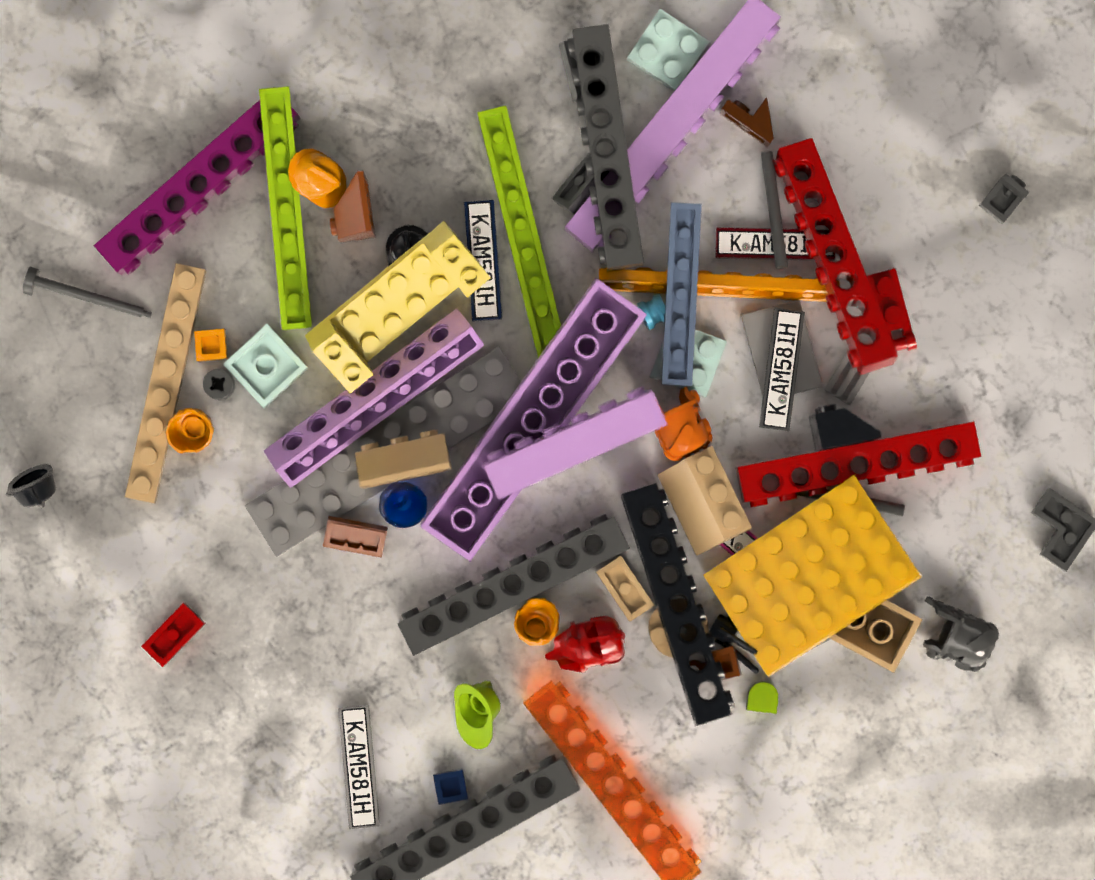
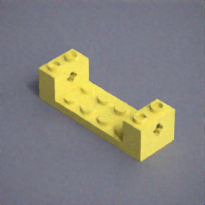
M443 221L309 331L305 337L312 352L346 390L352 393L374 375L367 363L458 287L468 297L487 282L490 277L447 223Z

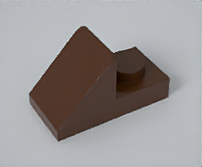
M767 97L753 116L749 114L750 109L738 100H735L733 103L728 99L719 114L768 148L774 137Z

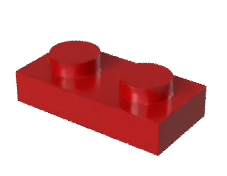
M182 603L141 647L162 667H165L206 623L186 603Z

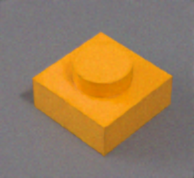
M225 329L194 331L197 362L228 359Z

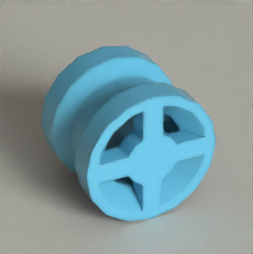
M659 293L654 295L652 300L648 302L641 301L637 303V307L647 314L643 321L648 330L655 328V325L659 322L665 323V304Z

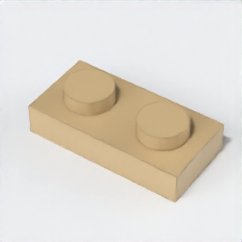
M621 555L596 571L629 622L654 606Z

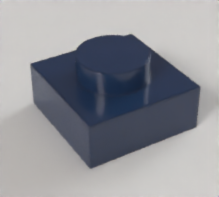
M463 769L433 774L438 805L468 799Z

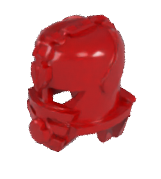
M609 616L593 617L589 621L576 624L575 621H572L569 628L554 638V649L545 655L546 660H556L561 669L585 673L590 667L598 665L602 667L618 663L625 654V633L620 629L618 622Z

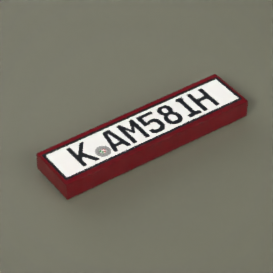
M716 228L715 258L775 260L771 229ZM783 229L787 260H815L814 257L809 258L805 248V241L807 239L803 230ZM816 230L820 234L830 233L829 230ZM828 252L826 257L830 261H834L835 253Z

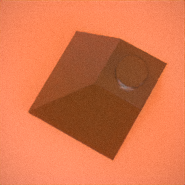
M357 171L334 208L335 218H330L332 236H337L340 243L376 238L368 180L364 171Z

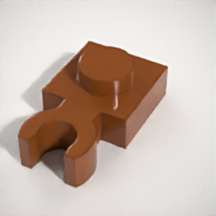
M735 646L711 651L714 661H720L725 679L742 675ZM700 660L689 661L690 666H696L699 670H702L706 663Z

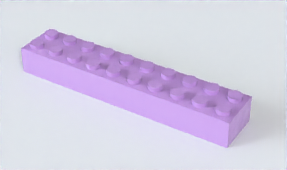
M595 278L423 518L421 528L468 561H471L521 491L519 490L498 500L483 466V462L488 461L486 456L500 449H503L505 453L516 448L515 443L530 436L532 440L544 436L543 430L559 424L561 428L569 425L571 418L579 411L647 314Z

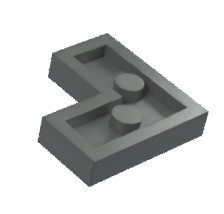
M1048 488L1031 512L1056 530L1039 555L1064 572H1067L1094 532L1095 518L1051 488Z

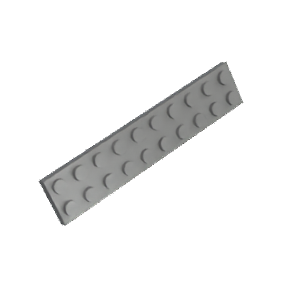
M498 347L389 415L292 488L283 481L246 504L245 508L277 557L327 526L328 516L340 518L394 484L390 483L367 489L360 488L355 453L361 451L362 445L378 442L379 447L391 445L390 439L408 436L409 441L421 438L420 433L437 429L438 435L445 434L447 446L450 449L492 423L521 381Z

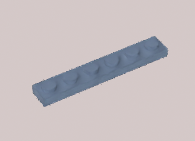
M671 202L662 384L692 386L702 204Z

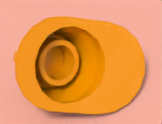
M311 148L302 149L295 153L290 160L288 167L289 181L299 194L322 208H332L338 204L346 190V176L343 169L332 158Z

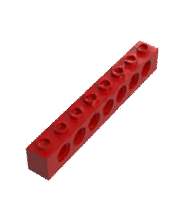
M813 138L778 148L776 160L773 161L775 172L778 177H783L785 182L784 194L788 204L793 203L796 214H794L796 226L799 231L803 230L806 236L805 248L809 258L814 257L818 267L815 268L817 280L820 285H825L827 290L826 302L830 312H835L839 323L836 324L837 331L841 340L846 339L850 349L847 351V355L852 368L857 367L859 375H863L893 365L898 357L897 351ZM804 172L807 174L808 179L799 180L795 177L794 173ZM808 198L815 199L819 206L810 207L804 200ZM818 225L826 226L830 233L820 234L816 231L815 227ZM834 252L839 255L840 260L830 261L826 257V253ZM839 279L847 280L851 287L848 289L840 288L836 281ZM851 306L857 307L862 315L852 316L848 313L847 308ZM867 334L873 342L871 344H864L860 342L858 335Z
M968 422L740 466L735 469L742 503L749 502L751 508L768 504L767 498L779 496L780 502L798 499L797 492L807 490L809 496L827 493L826 487L839 485L853 475L856 476L858 481L867 479L868 485L886 482L885 475L897 474V479L915 476L914 470L926 468L927 473L945 470L944 464L953 462L956 463V468L974 465L973 458L981 457L975 422ZM943 440H948L953 444L954 451L949 457L942 455L939 447ZM913 446H919L924 451V458L919 463L913 461L910 457V450ZM885 451L891 452L895 457V463L891 468H886L881 464L880 457ZM855 457H860L865 461L866 468L861 474H857L851 469V461ZM827 462L832 463L836 467V476L831 480L824 478L821 473L822 466ZM796 468L803 469L807 474V480L803 485H797L792 480V472ZM766 474H772L778 480V485L773 491L766 490L762 485V479Z

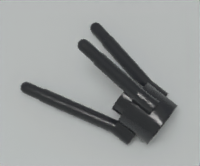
M719 614L709 631L712 637L716 638L715 642L724 648L731 647V643L734 642L744 650L756 655L757 650L737 637L739 631L729 615L726 617ZM735 648L738 660L753 673L757 674L759 669Z

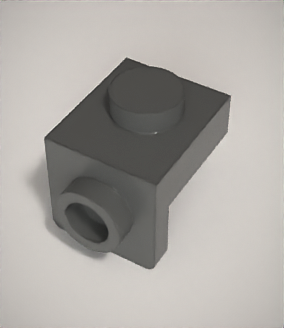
M1005 174L999 179L979 206L1003 224L1019 203L1029 194V191L1025 189L1026 184L1015 175L1008 176Z

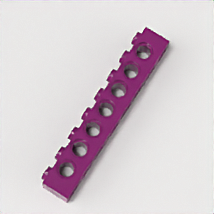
M260 100L93 245L118 274L123 275L127 273L129 275L142 264L139 260L147 253L150 255L156 253L164 245L162 241L170 233L175 235L186 226L185 220L193 213L198 215L204 211L209 205L207 201L213 195L217 194L219 196L231 186L230 180L237 174L240 176L246 174L254 166L252 161L260 154L265 156L263 131L259 128L262 121ZM291 107L293 131H295L299 126L297 122L301 118ZM240 139H252V146L248 151L242 152L237 149ZM221 157H226L230 161L229 167L225 171L215 170V162ZM198 177H205L207 179V185L202 191H194L192 187L193 181ZM178 196L183 197V208L179 211H172L170 208L171 200ZM154 216L161 217V227L156 231H150L148 229L150 218ZM131 236H138V247L133 251H128L125 247L126 240Z

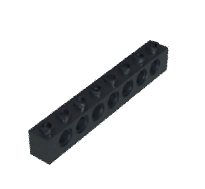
M657 483L623 493L621 500L694 725L699 726L732 715L730 709L735 707L733 698L729 690L724 691L721 680L725 679V674L720 661L715 662L711 652L716 647L711 632L705 633L702 624L703 621H706L702 604H696L692 594L697 592L693 576L686 575L683 564L688 563L683 546L677 547L674 535L678 534L674 518H668L664 508L669 506L664 489H658ZM647 510H653L658 514L659 522L652 526L647 525L642 519V514ZM658 538L664 539L668 544V551L664 554L655 553L652 549L653 540ZM663 568H674L678 575L677 580L673 583L665 582L661 577ZM682 596L687 602L685 611H674L670 605L671 598ZM685 624L692 625L696 630V637L692 641H686L680 636V628ZM699 653L704 656L706 663L702 670H695L690 666L689 658L692 654ZM703 682H709L715 688V694L711 699H704L699 694V686Z

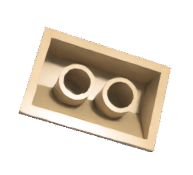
M436 429L420 433L421 438L409 441L408 436L390 439L391 445L379 447L378 442L362 445L361 451L355 453L360 488L367 489L453 470L445 434L438 435V430Z
M713 446L680 461L657 475L696 556L751 530L752 526Z
M886 600L829 638L894 673L922 619Z

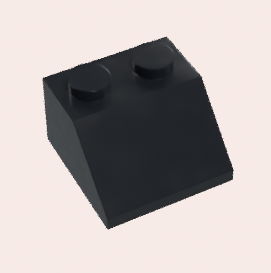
M836 404L818 407L815 409V414L809 416L815 452L882 438L879 430L846 408L837 409Z

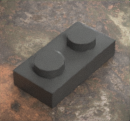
M585 158L552 197L558 205L574 215L590 196L589 187L595 186L593 175L587 176ZM609 171L604 172L601 175V181L605 178Z

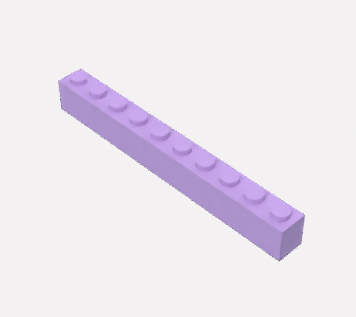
M748 0L627 149L634 200L638 204L649 192L650 189L646 186L652 178L658 181L667 170L668 166L665 162L671 155L677 157L685 148L687 143L684 139L690 131L696 134L706 120L702 117L710 108L714 111L725 97L721 93L728 85L733 88L743 76L740 70L747 62L752 65L762 52L758 48L765 39L770 42L780 30L777 24L781 16L762 1ZM609 171L602 182L608 186L614 185L618 181V177L614 172ZM589 196L567 223L565 231L593 253L597 247L603 246L602 234L596 235L594 217L599 216L598 206L591 204ZM610 201L605 205V210L610 215H618L622 211V206L617 201Z

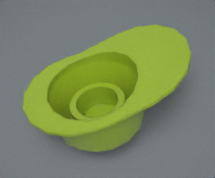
M490 681L474 685L462 683L454 691L457 729L462 739L472 748H486L492 741L493 721L501 709L499 698L493 691Z

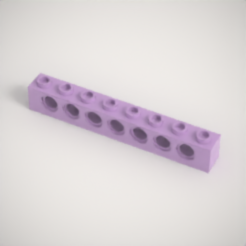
M456 308L372 370L374 375L352 393H349L347 390L342 392L266 448L264 453L277 473L292 488L484 346L483 342Z

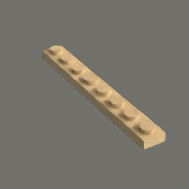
M175 264L126 488V498L156 504L169 445L165 432L168 421L176 413L204 285L205 269Z

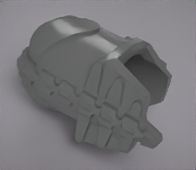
M927 596L925 602L933 606L935 613L946 618L938 641L933 639L924 640L923 647L926 648V655L934 660L939 658L947 661L950 659L956 660L955 666L965 671L977 672L985 667L986 661L990 658L995 643L999 638L997 627L991 622L976 618L972 614H967L960 609H955L953 606L946 605L939 600L937 601Z

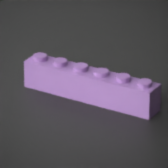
M643 387L637 388L626 394L628 399L619 403L615 399L598 406L600 411L588 415V412H583L572 417V423L561 428L559 424L543 430L544 436L532 440L530 436L516 442V448L505 453L503 449L487 455L488 461L483 462V466L498 500L666 426L667 423L651 389L645 391Z

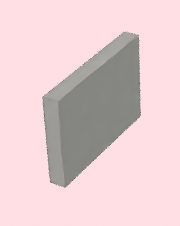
M800 300L741 315L762 396L774 308L803 311ZM805 318L794 394L823 386Z

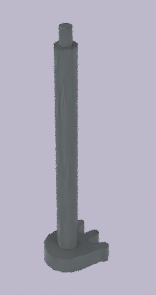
M30 266L27 270L23 284L24 294L32 296L34 286L140 318L142 316L151 318L152 312L145 311L143 307L38 276L39 269Z

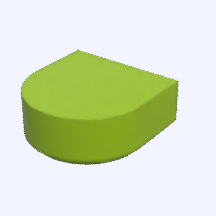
M757 682L752 685L748 691L746 710L777 714L778 692L776 688L768 682Z

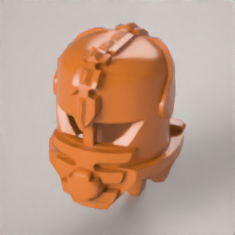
M687 386L680 389L679 400L681 405L663 412L659 405L667 425L655 430V434L664 450V455L672 461H680L683 457L687 458L692 453L696 454L701 449L708 448L713 438L708 420L706 418L701 420L698 413L701 410L698 405L700 401L699 394L696 390H688Z

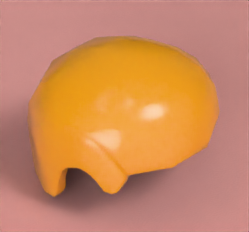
M184 408L170 418L165 433L168 444L181 454L185 452L197 453L211 442L214 427L211 418L201 409Z
M545 598L528 599L517 610L515 615L514 629L519 639L531 646L545 645L550 642L559 630V612L555 605Z

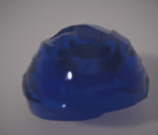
M396 482L389 485L380 494L379 512L394 527L408 528L420 523L425 517L428 500L420 487L409 482Z

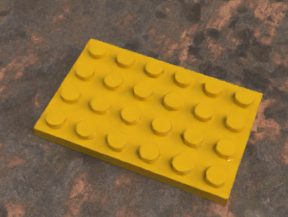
M855 475L703 575L744 641L757 650V654L754 656L768 677L922 577Z

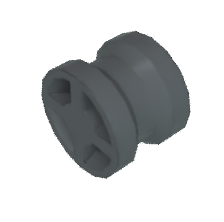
M214 369L205 375L203 389L209 397L216 400H225L234 393L235 381L228 372Z

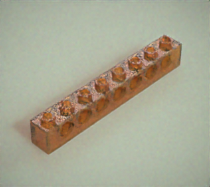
M551 679L523 701L525 707L660 879L693 880L702 872L698 866L702 862L691 847L687 851L679 842L683 838L673 824L667 827L660 817L664 813L654 800L650 803L647 802L642 795L645 788L635 776L629 779L623 769L627 767L616 752L611 755L604 746L608 741L598 729L592 732L585 723L589 720V717L579 705L574 708L567 698L571 694L560 681L555 684ZM554 705H562L566 708L567 715L562 721H555L550 717L549 711ZM576 728L583 730L586 735L584 742L579 745H574L568 740L569 732ZM594 752L600 753L604 757L603 765L596 769L591 768L587 764L588 756ZM616 776L623 781V786L619 791L610 792L605 787L606 781L610 777ZM631 800H636L641 804V811L635 816H630L624 811L626 803ZM650 824H655L660 828L659 836L653 840H649L643 835L644 828ZM668 848H674L679 852V857L674 863H666L662 860V854Z

